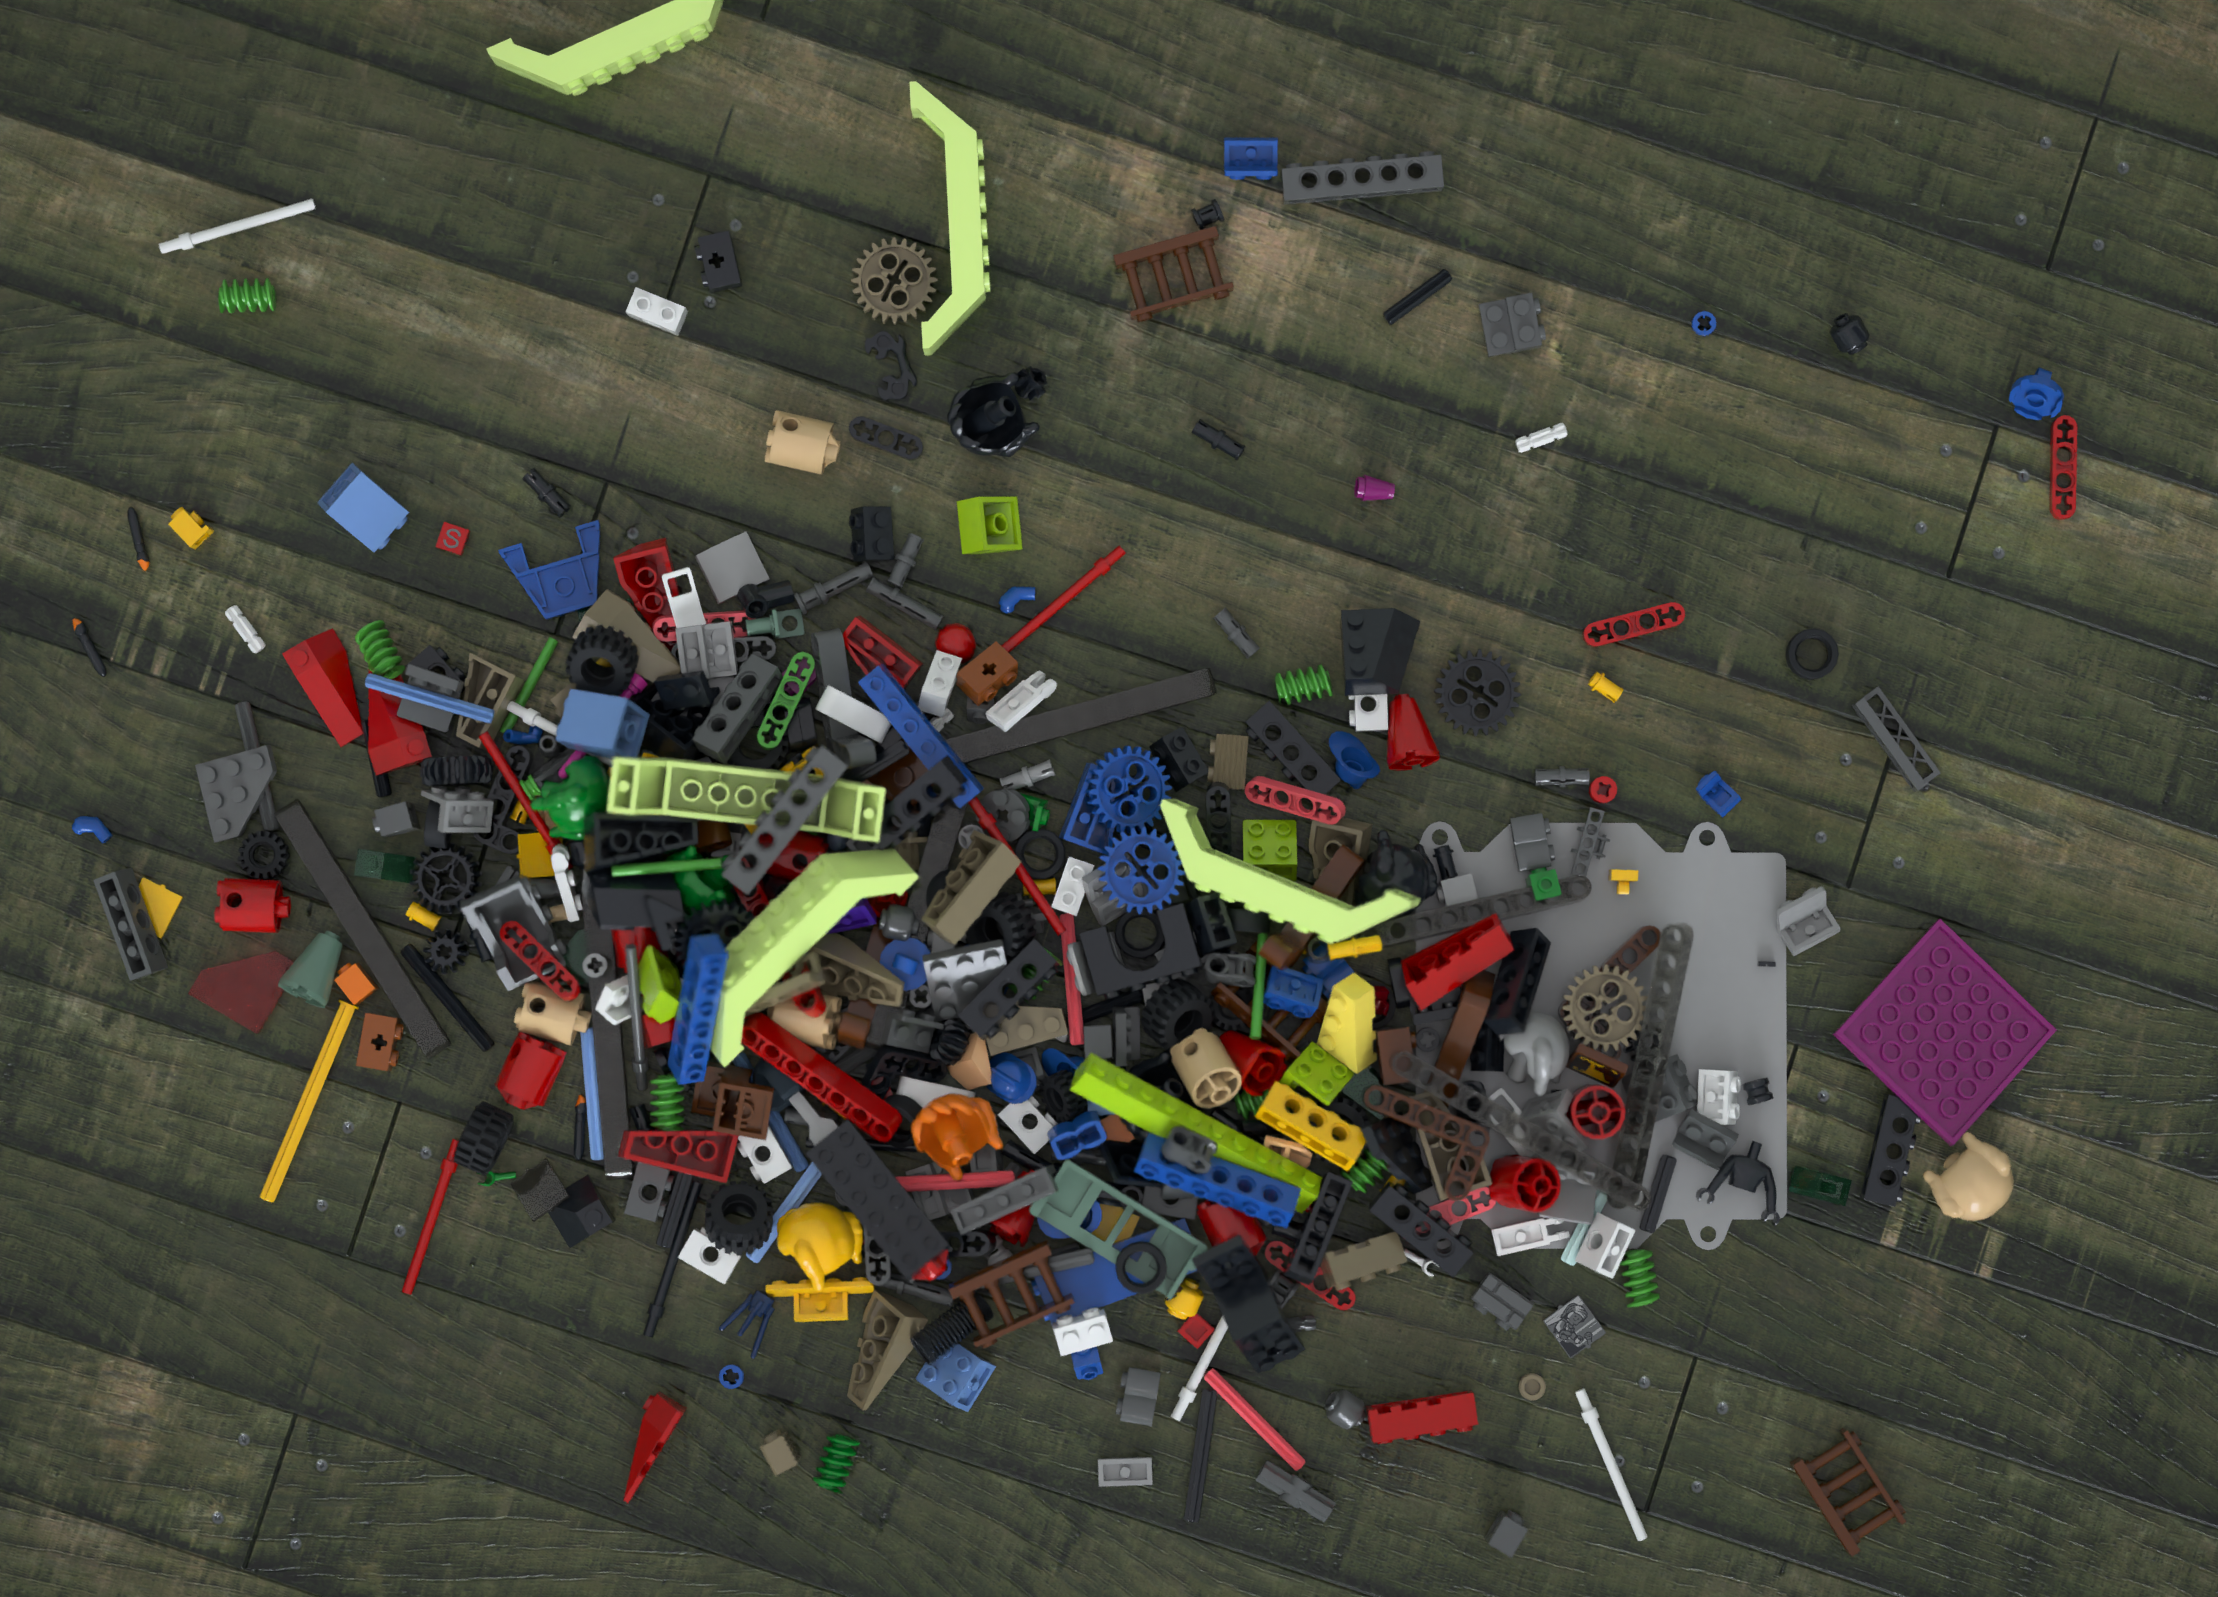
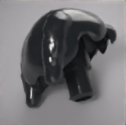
M1012 372L1004 376L995 375L977 378L972 382L971 386L960 389L953 397L947 415L948 424L953 436L969 452L981 456L998 455L1011 457L1023 447L1034 433L1039 431L1040 425L1038 423H1026L1017 397L1011 389L1019 380L1017 373Z
M1381 830L1377 834L1378 847L1367 858L1368 863L1371 865L1370 871L1359 876L1358 890H1355L1354 899L1356 905L1360 907L1383 898L1386 891L1398 889L1420 898L1419 905L1392 918L1402 917L1412 913L1423 901L1435 894L1438 888L1437 875L1421 844H1417L1414 849L1400 844H1392L1388 832Z
M1167 1050L1155 1058L1143 1060L1131 1067L1129 1074L1202 1112L1203 1107L1194 1103L1178 1073L1168 1066L1172 1055ZM1120 1117L1122 1123L1127 1126L1131 1133L1140 1136L1145 1141L1150 1132Z

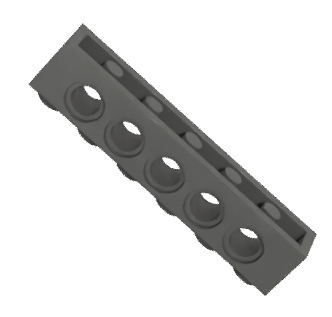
M1433 151L1421 152L1419 157L1409 158L1408 154H1396L1392 156V159L1382 160L1381 156L1367 157L1364 162H1355L1354 158L1339 160V164L1330 165L1328 161L1313 162V166L1302 167V163L1287 164L1285 169H1281L1284 205L1442 191L1444 188L1441 155H1435ZM1416 166L1421 169L1422 176L1414 179L1409 176L1408 169ZM1384 169H1391L1395 172L1396 178L1392 181H1386L1382 178L1381 172ZM1359 171H1364L1369 175V181L1359 183L1355 179V174ZM1331 174H1339L1343 182L1338 186L1330 184L1328 177ZM1305 176H1312L1316 180V185L1312 188H1306L1301 180Z
M822 744L818 749L814 746L804 758L807 761L806 765L802 770L799 768L795 769L787 780L791 784L785 792L781 789L771 800V803L774 804L768 813L763 811L754 822L757 828L752 834L747 832L737 844L741 847L735 856L730 853L721 865L724 868L722 876L747 895L848 767L847 763ZM820 768L824 772L822 780L819 782L811 781L808 778V773L811 769ZM802 789L807 793V798L803 803H795L791 799V795L795 790ZM777 812H788L790 814V821L785 825L778 824L774 819ZM768 832L774 837L773 843L769 846H762L758 842V837L761 833ZM746 854H753L757 858V863L753 867H745L741 863L742 857Z

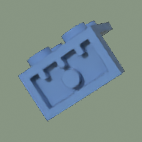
M958 1343V1345L954 1344V1348L950 1347V1351L947 1350V1353H943V1356L939 1355V1359H936V1362L934 1361L931 1365L925 1362L916 1380L952 1406L969 1412L996 1366L976 1356Z

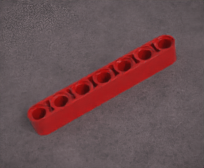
M742 857L741 863L745 867L750 868L754 866L746 858ZM762 879L754 886V888H757V891L752 897H749V894L747 895L733 884L742 904L746 906L747 911L751 910L755 918L772 902L764 892L765 884ZM806 963L803 966L801 974L810 972ZM786 971L781 976L783 982L790 980L792 974ZM819 987L792 997L797 1008L811 1018L821 1016L826 1010V1000ZM815 998L814 1004L807 1008L808 1001Z
M756 1012L750 1015L744 1022L741 1042L874 1139L880 1142H888L902 1123V1116L895 1108L766 1015Z

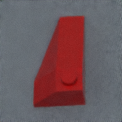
M666 538L639 544L613 557L621 586L628 593L635 607L641 612L651 629L655 619L660 616L672 615L662 580L663 574L674 571ZM676 577L668 579L667 582L671 596H679L680 592ZM663 622L662 627L657 628V631H661L662 635H667L668 630H674L676 627H669L667 622ZM660 641L670 651H672L673 646L677 643V641Z
M332 628L308 638L282 653L295 677L340 747L363 735L362 720L354 691L348 654L335 630Z
M401 674L392 679L404 683ZM368 688V754L375 775L378 776L419 764L424 759L431 758L432 755L422 725L397 716L402 698Z
M658 1392L655 1397L650 1395L643 1406L646 1413L642 1418L625 1491L624 1501L627 1503L631 1501L687 1409L661 1392Z

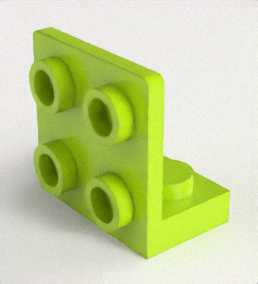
M1243 820V861L1296 882V820Z
M1312 1041L1287 1069L1279 1083L1286 1084L1293 1090L1300 1085L1324 1104L1329 1105L1352 1079L1354 1072Z

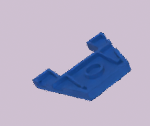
M599 520L575 527L582 548V554L534 569L529 567L522 543L498 550L546 620L591 607L597 601L600 553Z

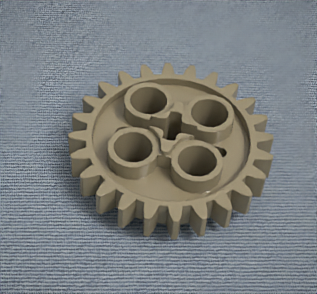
M893 237L891 244L887 245L883 238L881 242L882 247L878 248L875 243H872L873 252L870 253L864 249L863 253L866 259H856L861 268L852 269L853 273L859 276L858 278L851 279V283L859 285V287L852 291L855 295H862L858 298L857 303L858 305L866 303L863 311L867 313L873 310L872 318L874 320L879 315H882V322L884 324L890 317L894 325H896L898 318L902 317L906 324L908 321L907 315L911 314L913 318L917 319L916 310L919 309L925 313L924 302L928 304L933 303L928 294L937 293V290L931 287V285L938 283V279L930 277V275L937 271L934 267L928 268V265L932 262L931 257L923 259L926 253L925 249L916 252L917 243L914 242L910 247H907V240L905 238L901 245H899L896 238ZM887 257H894L897 260V264L892 269H886L882 266L883 260ZM906 260L908 263L899 275L901 284H894L887 300L883 302L881 299L891 285L889 278L896 277L902 262ZM917 270L920 273V278L916 282L907 281L905 276L908 271ZM874 280H881L884 286L881 291L872 292L869 289L870 283ZM895 294H905L907 296L906 302L903 305H895L892 302Z
M1607 964L1603 965L1602 972H1599L1597 966H1592V974L1582 970L1584 978L1580 979L1574 976L1573 978L1577 985H1567V988L1572 993L1562 997L1569 1001L1568 1005L1561 1006V1009L1569 1012L1562 1019L1571 1020V1024L1566 1028L1567 1031L1575 1029L1577 1032L1573 1038L1576 1040L1582 1036V1044L1587 1045L1589 1042H1592V1048L1595 1050L1601 1044L1603 1052H1607L1610 1044L1615 1051L1619 1048V1042L1625 1047L1629 1046L1627 1038L1630 1037L1637 1040L1638 1038L1634 1031H1644V1028L1639 1023L1640 1021H1648V1018L1642 1015V1011L1650 1010V1007L1642 1005V1002L1647 1000L1648 996H1640L1639 994L1645 987H1635L1634 984L1638 978L1627 979L1628 970H1625L1620 975L1619 966H1614L1612 972H1609ZM1608 982H1613L1617 987L1616 995L1611 998L1604 994V986ZM1586 995L1591 996L1594 1001L1593 1007L1588 1011L1583 1010L1580 1005L1581 998ZM1622 995H1626L1624 1001L1609 1008L1610 1014L1600 1013L1589 1021L1584 1020L1585 1016L1602 1008V1001L1609 1004ZM1623 1005L1630 1009V1017L1625 1021L1620 1020L1617 1016L1618 1008ZM1598 1019H1603L1607 1023V1029L1603 1034H1597L1594 1031V1023Z

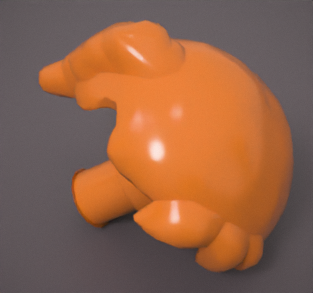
M954 1093L937 1097L919 1111L911 1127L913 1141L918 1151L925 1152L937 1165L948 1171L952 1179L956 1181L961 1180L963 1177L960 1166L967 1164L972 1159L973 1154L987 1143L996 1150L1003 1147L997 1129L996 1116L991 1104L980 1097H967Z

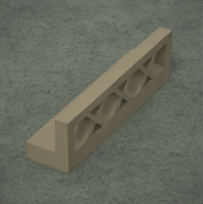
M811 952L800 957L787 970V972L792 974V978L780 984V977L745 1011L744 1018L825 984L817 952ZM810 961L813 972L801 974L804 964Z

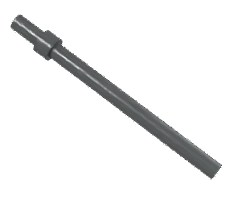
M627 944L625 951L634 1047L632 1067L636 1073L637 1089L643 1091L648 1088L646 1072L649 1070V1065L644 1049L637 952L635 944Z

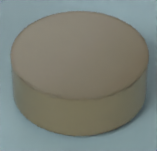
M1527 1373L1520 1378L1518 1389L1525 1399L1537 1400L1544 1395L1546 1384L1540 1375Z

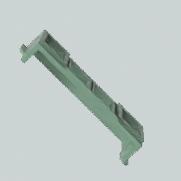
M1065 1159L1053 1178L1059 1191L1034 1202L1030 1207L1032 1215L1038 1216L1115 1265L1120 1251L1112 1247L1134 1210L1159 1224L1149 1243L1158 1247L1165 1257L1167 1265L1166 1277L1156 1290L1166 1295L1170 1300L1188 1271L1196 1270L1191 1258L1207 1251V1246L1204 1242L1069 1159ZM1102 1190L1127 1205L1105 1242L1080 1227ZM1143 1252L1138 1261L1129 1257L1126 1261L1125 1270L1144 1283H1147L1156 1275L1157 1263L1152 1255Z

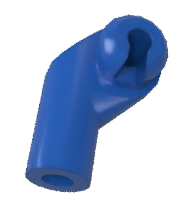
M1011 587L999 600L1000 610L1003 613L1009 614L1014 611V606L1020 600H1035V587Z
M530 726L528 733L507 729L503 734V739L505 742L518 745L535 744L539 742L544 730L537 726Z
M80 816L72 824L74 833L81 835L85 832H93L102 844L113 836L97 817Z

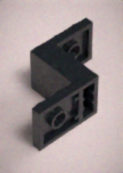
M1240 1234L1191 1258L1195 1268L1212 1289L1233 1342L1257 1373L1269 1371L1276 1364L1286 1359H1293L1300 1352L1306 1350L1302 1340L1286 1320L1263 1265Z

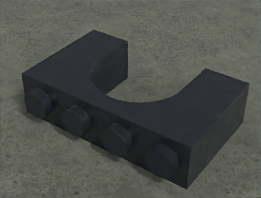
M1182 903L1157 911L1165 937V951L1161 960L1154 967L1145 971L1130 970L1118 960L1107 926L1080 933L1097 996L1104 995L1106 1000L1120 996L1119 990L1130 987L1131 992L1147 988L1145 983L1156 980L1157 984L1171 981V975L1181 972L1182 976L1185 977L1198 973L1197 967L1203 965L1185 904Z

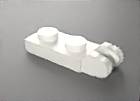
M1042 671L1034 672V674L1021 681L992 706L986 713L987 719L1004 732L1008 731L1044 700L1043 698H1048L1057 687L1056 681L1048 679L1043 683L1046 675Z
M558 844L552 850V867L568 921L573 922L580 919L581 910H584V903L581 894H576L574 888L577 885L574 870H569L568 868L570 854L567 846Z
M1543 1217L1491 1229L1497 1256L1548 1245L1552 1241L1570 1237L1569 1231H1559L1548 1235L1546 1226L1563 1223V1220L1544 1219Z

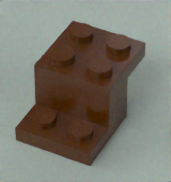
M708 1061L704 1081L695 1082L691 1112L715 1116L713 1131L766 1140L774 1087L752 1084L751 1076L753 1069L731 1065L724 1067L720 1063Z

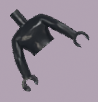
M1752 1141L1747 1156L1730 1155L1724 1161L1707 1188H1700L1696 1193V1198L1700 1201L1702 1195L1708 1192L1707 1204H1711L1715 1199L1714 1193L1729 1174V1185L1753 1193L1756 1192L1757 1187L1763 1181L1766 1193V1210L1762 1212L1761 1220L1766 1222L1768 1215L1773 1214L1772 1225L1775 1226L1780 1222V1216L1776 1212V1186L1772 1170L1768 1165L1758 1160L1762 1147L1761 1143Z

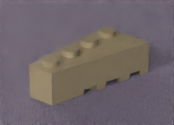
M976 830L969 837L972 840L969 848H963L958 858L961 861L956 870H950L945 878L947 884L945 889L937 892L922 917V920L941 939L953 945L963 938L967 929L982 914L983 909L998 894L999 889L1015 873L1016 868L1021 863L1003 842Z

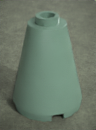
M327 930L325 934L318 933L283 974L278 982V986L296 998L299 996L306 999L305 1002L311 1005L325 1008L330 998L343 946L339 942L340 937Z

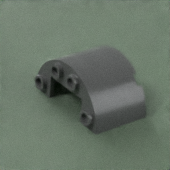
M522 874L461 902V910L472 929H478L493 955L496 972L507 991L538 978V976L500 938V928L506 922L516 921L521 924L562 966L566 965L564 954L568 953L562 938H557L550 922L554 918L547 904L543 906L540 901L542 895L536 884L532 885L529 878ZM509 930L508 934L520 944L523 940L516 934V931ZM528 946L524 951L525 958H534L538 952L537 946ZM554 963L546 964L542 970L543 975L556 970V965Z

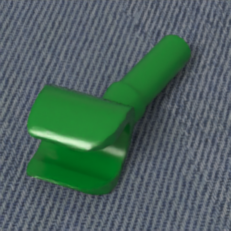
M490 1171L486 1174V1181L483 1183L478 1182L477 1184L491 1186L494 1181L516 1178V1172L493 1173Z

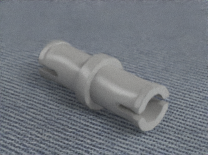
M1049 759L1030 768H1027V766L1022 767V771L1000 778L1002 787H1004L1003 789L1017 790L1025 786L1032 787L1035 782L1055 776L1056 774Z

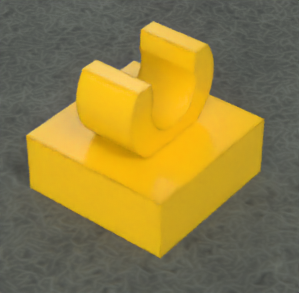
M1611 869L1609 870L1608 881H1617V894L1628 895L1629 881H1638V870Z

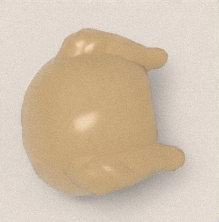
M1966 1132L1963 1134L1962 1140L1967 1149L1962 1154L1957 1152L1946 1158L1944 1162L1946 1170L1941 1176L1928 1170L1924 1172L1923 1177L1930 1185L1936 1203L1940 1206L1944 1215L1952 1218H1961L1966 1221H1979L1992 1216L2004 1206L2012 1193L2014 1179L2010 1169V1160L2006 1153L2000 1151L1995 1146L1978 1140L1973 1134Z

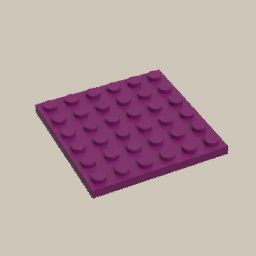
M1938 919L1833 1035L1949 1146H1953L2057 1029L1941 919Z

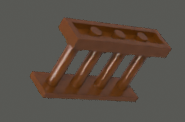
M1216 226L1113 255L1116 269L1122 268L1123 271H1126L1137 310L1130 311L1131 320L1137 319L1138 322L1152 319V314L1210 297H1214V300H1219L1230 296L1229 292L1234 289L1233 282L1223 283L1213 249L1214 241L1219 239ZM1196 246L1203 249L1213 283V288L1199 292L1187 255L1189 248ZM1172 253L1178 259L1188 295L1175 299L1172 298L1162 264L1163 256ZM1147 260L1148 264L1152 265L1162 299L1161 303L1150 306L1146 305L1136 270L1138 267L1137 263Z
M1257 941L1245 952V954L1254 955L1256 957ZM1266 961L1265 975L1267 976V980L1269 977L1270 968L1273 965L1269 961ZM1220 982L1210 992L1214 996L1215 1001L1220 1006L1227 1007L1251 1028L1253 998L1246 1005L1235 995L1240 987L1233 985L1226 987ZM1320 997L1318 1009L1311 1018H1306L1288 1040L1284 1039L1275 1029L1290 1012L1282 1009L1277 1010L1267 1023L1262 1019L1261 1038L1269 1045L1280 1049L1286 1056L1284 1061H1288L1291 1064L1301 1054L1295 1047L1316 1023L1322 1025L1328 1003Z
M1047 1240L949 1284L952 1298L960 1297V1300H964L980 1334L973 1337L976 1348L981 1345L983 1348L989 1347L997 1342L998 1337L1053 1312L1061 1314L1071 1309L1070 1305L1074 1303L1072 1293L1066 1296L1062 1295L1047 1262L1049 1260L1048 1256L1052 1255ZM1032 1263L1034 1266H1038L1053 1299L1052 1302L1038 1307L1022 1273L1024 1271L1023 1267ZM1006 1275L1013 1277L1029 1311L1015 1319L998 1285L1000 1282L999 1278ZM981 1286L989 1289L1004 1324L989 1330L973 1295L975 1293L974 1290Z
M1842 1428L1839 1431L1844 1440L1810 1462L1809 1460L1804 1462L1800 1457H1797L1789 1463L1846 1552L1852 1557L1861 1551L1857 1546L1860 1543L1859 1539L1893 1517L1901 1525L1904 1524L1906 1521L1902 1515L1906 1512L1897 1499L1894 1501L1891 1499L1859 1449L1862 1443L1855 1432L1849 1433L1848 1430ZM1851 1449L1859 1462L1826 1484L1821 1483L1818 1485L1813 1477L1817 1474L1816 1470ZM1863 1472H1866L1874 1485L1842 1506L1832 1507L1828 1500L1831 1497V1493ZM1880 1494L1888 1508L1858 1528L1847 1530L1842 1522L1846 1519L1845 1516Z

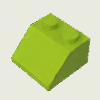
M975 497L957 501L962 554H987L1023 549L1017 497Z
M650 945L646 948L638 964L639 988L645 1000L643 1002L645 1013L661 1024L676 1017L682 983L677 965Z

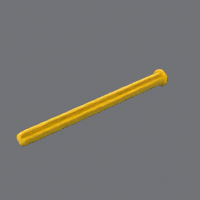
M338 1000L340 1002L339 1008L260 1193V1198L265 1201L274 1202L353 1013L355 1009H359V1006L353 1005L348 1001Z

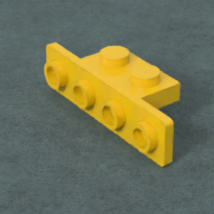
M864 1277L853 1278L852 1281L842 1282L841 1279L837 1278L827 1279L824 1290L821 1292L816 1291L812 1287L811 1280L808 1279L800 1280L799 1284H788L787 1281H774L772 1285H766L767 1297L794 1296L795 1322L848 1320V1294L873 1293L875 1290L874 1284Z

